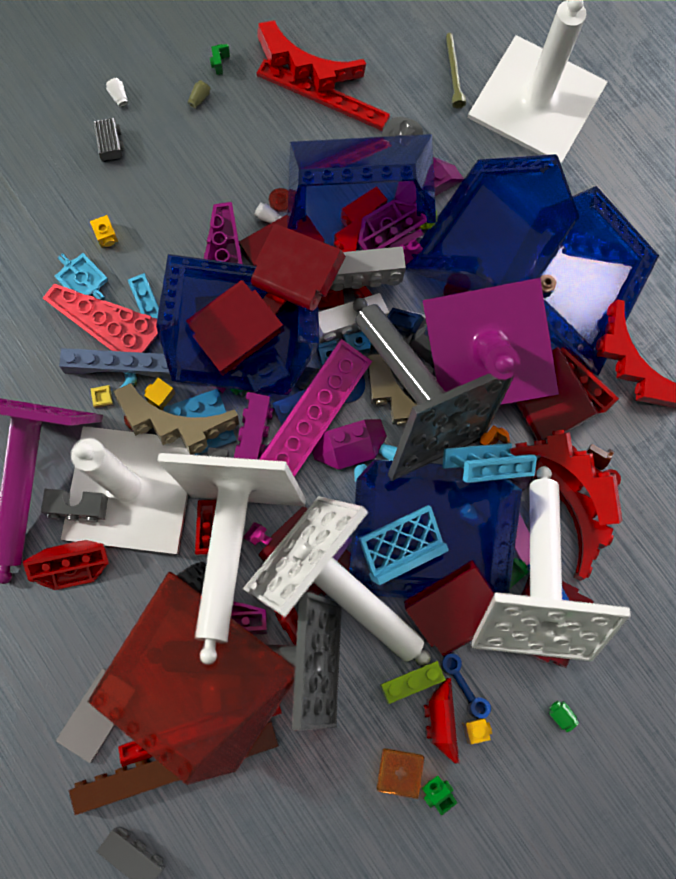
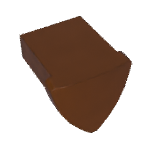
M591 444L587 449V454L593 453L594 465L601 471L608 466L615 452L610 448L606 452L594 444Z

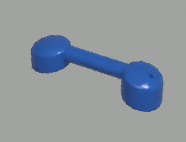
M454 653L443 657L441 668L444 673L453 675L468 699L469 714L476 719L488 717L491 712V705L486 699L474 696L459 672L462 667L461 658Z

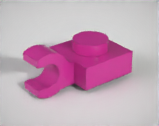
M256 522L251 525L243 537L254 545L260 541L268 545L272 538L264 534L267 529Z

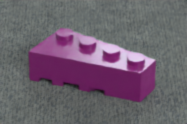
M247 392L248 408L243 409L242 423L244 425L239 429L238 441L240 442L239 445H236L234 458L258 460L266 448L263 442L264 437L268 438L270 427L267 424L269 419L272 420L274 408H271L270 396Z

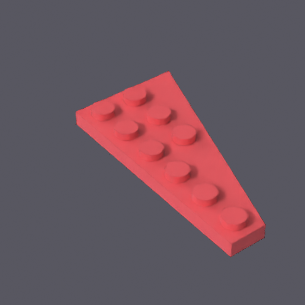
M53 284L43 297L47 303L111 351L145 353L168 324L167 321L99 300L93 296L85 295L57 284Z

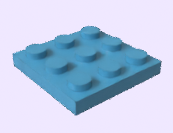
M218 389L164 407L165 412L183 417H209L226 413ZM233 430L225 431L216 438L207 440L208 447L221 448L237 442ZM208 447L205 448L204 451H202L201 453H195V455L198 456L207 453Z

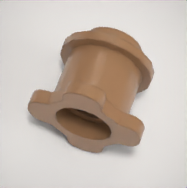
M543 275L540 277L543 295L551 297L553 295L552 291L556 287V280L551 275Z

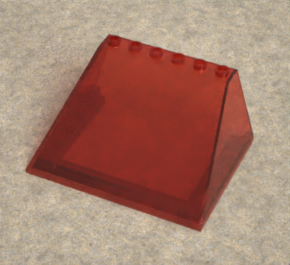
M169 571L87 702L188 785L238 770L295 682V667L232 618L230 619L227 643H216V661L212 664H204L200 659V653L205 647V641L195 639L202 595Z

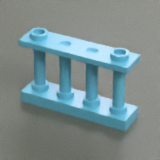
M511 443L444 449L442 467L444 469L463 468V480L467 483L535 476L537 457L534 455H512L510 453Z

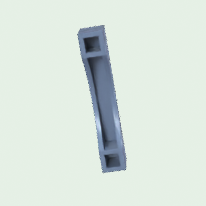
M61 348L59 367L65 374L125 372L160 379L178 380L179 360L175 354Z

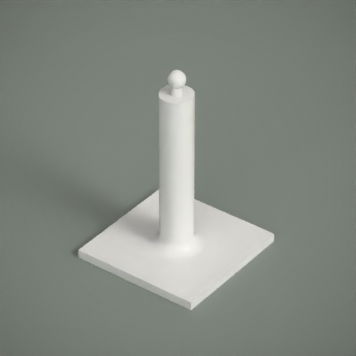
M566 0L558 6L543 48L517 35L514 37L467 117L558 165H561L608 82L568 62L587 15L586 9L583 6V0Z
M83 426L80 441L73 447L71 452V459L75 469L69 503L70 506L79 504L83 491L103 493L108 496L105 520L98 519L96 523L87 522L86 518L71 521L65 517L61 540L67 542L89 540L102 543L107 547L178 555L188 494L158 462L159 453L190 455L181 437L173 443L162 445L160 439L155 434L144 433L135 436L134 432Z
M159 453L158 462L191 498L217 500L195 639L205 641V647L200 653L201 661L204 664H212L217 658L216 643H227L248 502L305 507L306 498L286 462Z
M541 466L536 472L538 479L529 484L530 597L495 593L472 639V648L593 661L630 617V608L562 600L559 484L550 479L552 476L551 470L546 466Z
M318 496L245 585L243 590L285 617L313 582L403 661L408 662L415 658L419 665H427L431 660V655L427 650H422L424 638L332 558L367 515L368 511L362 506Z

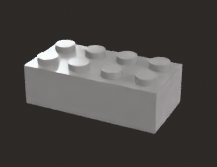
M403 246L343 252L346 257L330 290L341 291L344 288L360 289L363 286L379 287L381 284L397 285L401 283L406 269Z

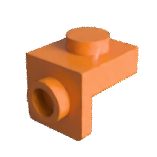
M493 425L487 433L481 436L480 446L493 445L498 440L503 443H510L509 433L504 428H498Z

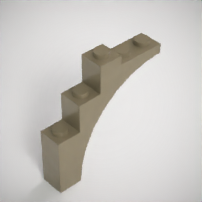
M368 355L367 358L372 361L368 367L371 404L376 403V405L382 406L390 402L392 424L405 426L412 407L417 404L402 391L395 381L390 367L381 355Z
M131 383L113 391L135 436L144 434L149 429L154 428L162 445L173 443L181 437L190 455L204 451L208 447V439H214L219 434L233 430L239 425L238 414L235 409L209 417H183L167 413L151 405L138 394Z

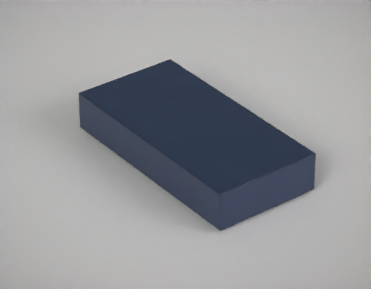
M392 308L387 316L396 329L415 333L424 320L420 314Z

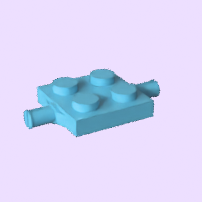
M84 253L73 260H69L64 254L59 255L58 260H60L64 267L55 275V278L63 287L85 295H93L99 300L105 299V296L102 295L99 289L109 280Z

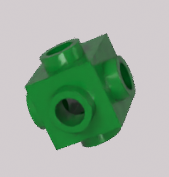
M436 776L422 787L426 794L423 799L430 808L435 807L441 816L458 803L451 793L454 790L447 780L443 782L439 776Z

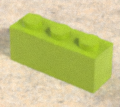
M435 661L379 685L387 704H390L445 681V677L438 661Z

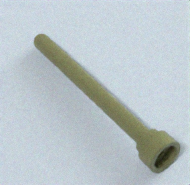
M447 33L446 40L454 88L452 106L454 108H462L466 105V97L461 92L452 33Z

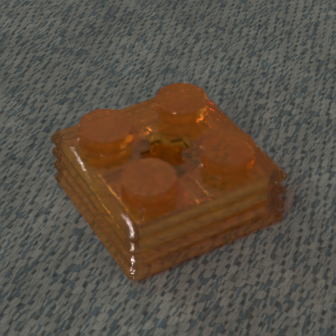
M384 748L381 757L377 791L418 799L424 756ZM400 767H403L402 769L404 772H406V775L401 776V779H398V775L395 774V771H398Z

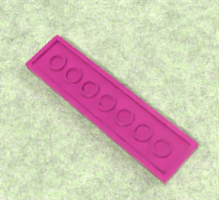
M341 339L258 460L286 462L295 477L372 361Z

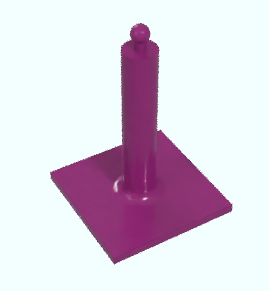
M540 278L422 300L436 379L445 392L490 373L497 379L506 380L514 376L501 405L559 394Z
M0 398V415L10 417L0 490L1 584H7L11 581V566L22 564L42 423L50 422L69 426L102 422L103 414Z

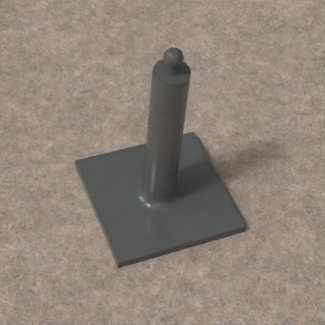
M363 298L355 299L353 308L356 312H359L355 319L356 324L418 404L412 407L387 475L390 480L394 481L442 458L446 448L466 447L480 440L481 436L487 433L514 376L505 380L497 379L489 373L445 392L377 304L368 306L367 301Z
M304 592L299 598L297 645L216 643V661L212 664H204L200 659V653L205 647V642L168 641L164 645L163 651L159 648L150 649L147 659L152 664H158L162 661L163 669L166 672L295 678L292 730L336 728L342 607L332 600L310 592Z

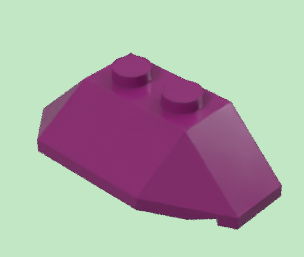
M430 156L401 172L394 200L422 204L463 182L464 178L455 165Z
M392 200L362 218L358 242L363 250L387 248L390 244L428 222L429 219L420 204Z
M364 419L324 432L312 450L314 460L341 470L375 459L387 437L381 419Z

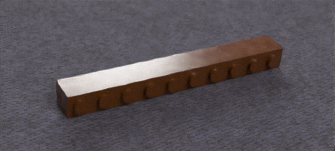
M267 719L255 722L256 727L248 729L246 725L235 729V734L229 736L227 732L215 736V741L208 743L207 739L195 743L196 747L188 749L187 746L175 749L176 754L168 756L166 752L155 756V761L148 763V760L145 759L136 762V767L128 769L127 766L115 769L116 774L107 776L106 772L94 776L95 781L87 783L86 779L74 783L75 788L69 790L74 814L78 815L279 747L272 721L267 723Z

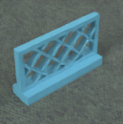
M429 505L359 538L371 572L369 573L371 581L378 585L449 551L447 544L443 543L432 508ZM427 512L428 521L426 526L418 522L421 515ZM405 522H412L409 534L401 531ZM417 525L424 528L420 539L413 536ZM394 530L396 532L391 542L383 540L387 531ZM430 530L433 531L436 539L428 543L425 542V538ZM400 533L407 536L403 547L395 545ZM372 538L378 540L374 551L369 550L366 541ZM412 538L419 541L415 550H408ZM382 542L390 545L386 556L378 553ZM394 547L402 549L399 558L394 560L390 556ZM376 556L383 557L382 565L375 569L374 561Z

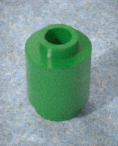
M558 700L549 707L551 710L549 715L562 730L570 732L579 724L577 716L565 701L559 702Z

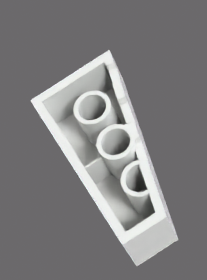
M380 293L363 298L367 301L368 306L377 304L384 314L388 315L389 311ZM353 302L313 315L306 328V332L314 349L317 348L319 343L343 338L345 334L350 335L361 330L355 322L359 312L354 310Z

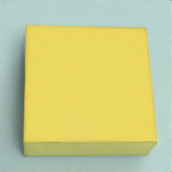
M110 385L91 388L94 408L113 405Z

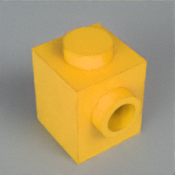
M107 215L90 221L101 248L110 247L118 242Z
M157 378L153 384L148 385L145 389L144 397L148 403L163 410L176 393L170 385Z
M476 719L462 723L468 744L491 740L492 728L490 723L486 722V719Z

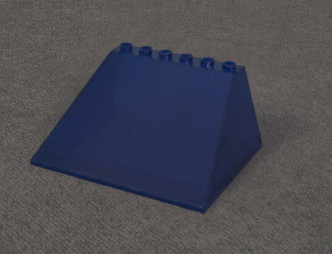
M432 134L290 142L287 228L297 229L298 220L306 221L307 186L414 181L416 186L417 216L424 214L426 215L427 223H436Z
M557 154L477 160L438 215L435 225L428 229L419 242L423 250L418 254H412L414 259L405 265V270L472 291L539 278L580 217Z
M594 186L541 209L500 285L540 278L543 275L553 276L556 280L555 289L549 293H543L550 342L560 349L564 347L593 374L599 375L607 358L597 356L596 343L599 338L606 334L605 327L609 317L607 316L608 306L617 299L624 300L625 320L627 321L659 255L597 186Z
M168 254L156 327L172 382L289 395L319 347L318 306L314 311H310L286 301L276 314L283 324L285 331L241 362L235 370L232 369L222 376L192 335L195 333L188 327L186 320L240 280H243L251 291L256 290L263 299L268 292L251 285V278L257 266Z
M374 459L357 477L355 505L362 506L368 513L352 532L349 573L375 596L410 598L471 560L475 562L495 593L509 594L522 489L508 479L467 483L463 480V468L444 469L442 467L443 464L430 463L391 481L387 475L392 460ZM427 505L431 506L443 543L447 544L449 551L381 585L371 581L369 575L371 572L359 538ZM427 512L421 515L418 522L426 526L428 521ZM405 522L401 531L409 534L413 523ZM417 525L413 536L420 539L424 528ZM430 530L425 538V542L428 543L436 539L433 531ZM387 531L383 540L391 542L396 531ZM400 533L395 545L403 547L407 536ZM372 538L366 541L368 549L374 551L378 540ZM412 538L408 550H415L419 541ZM382 542L378 553L386 556L390 545ZM394 547L390 558L394 560L399 558L402 549ZM376 556L374 561L375 569L382 565L383 557Z

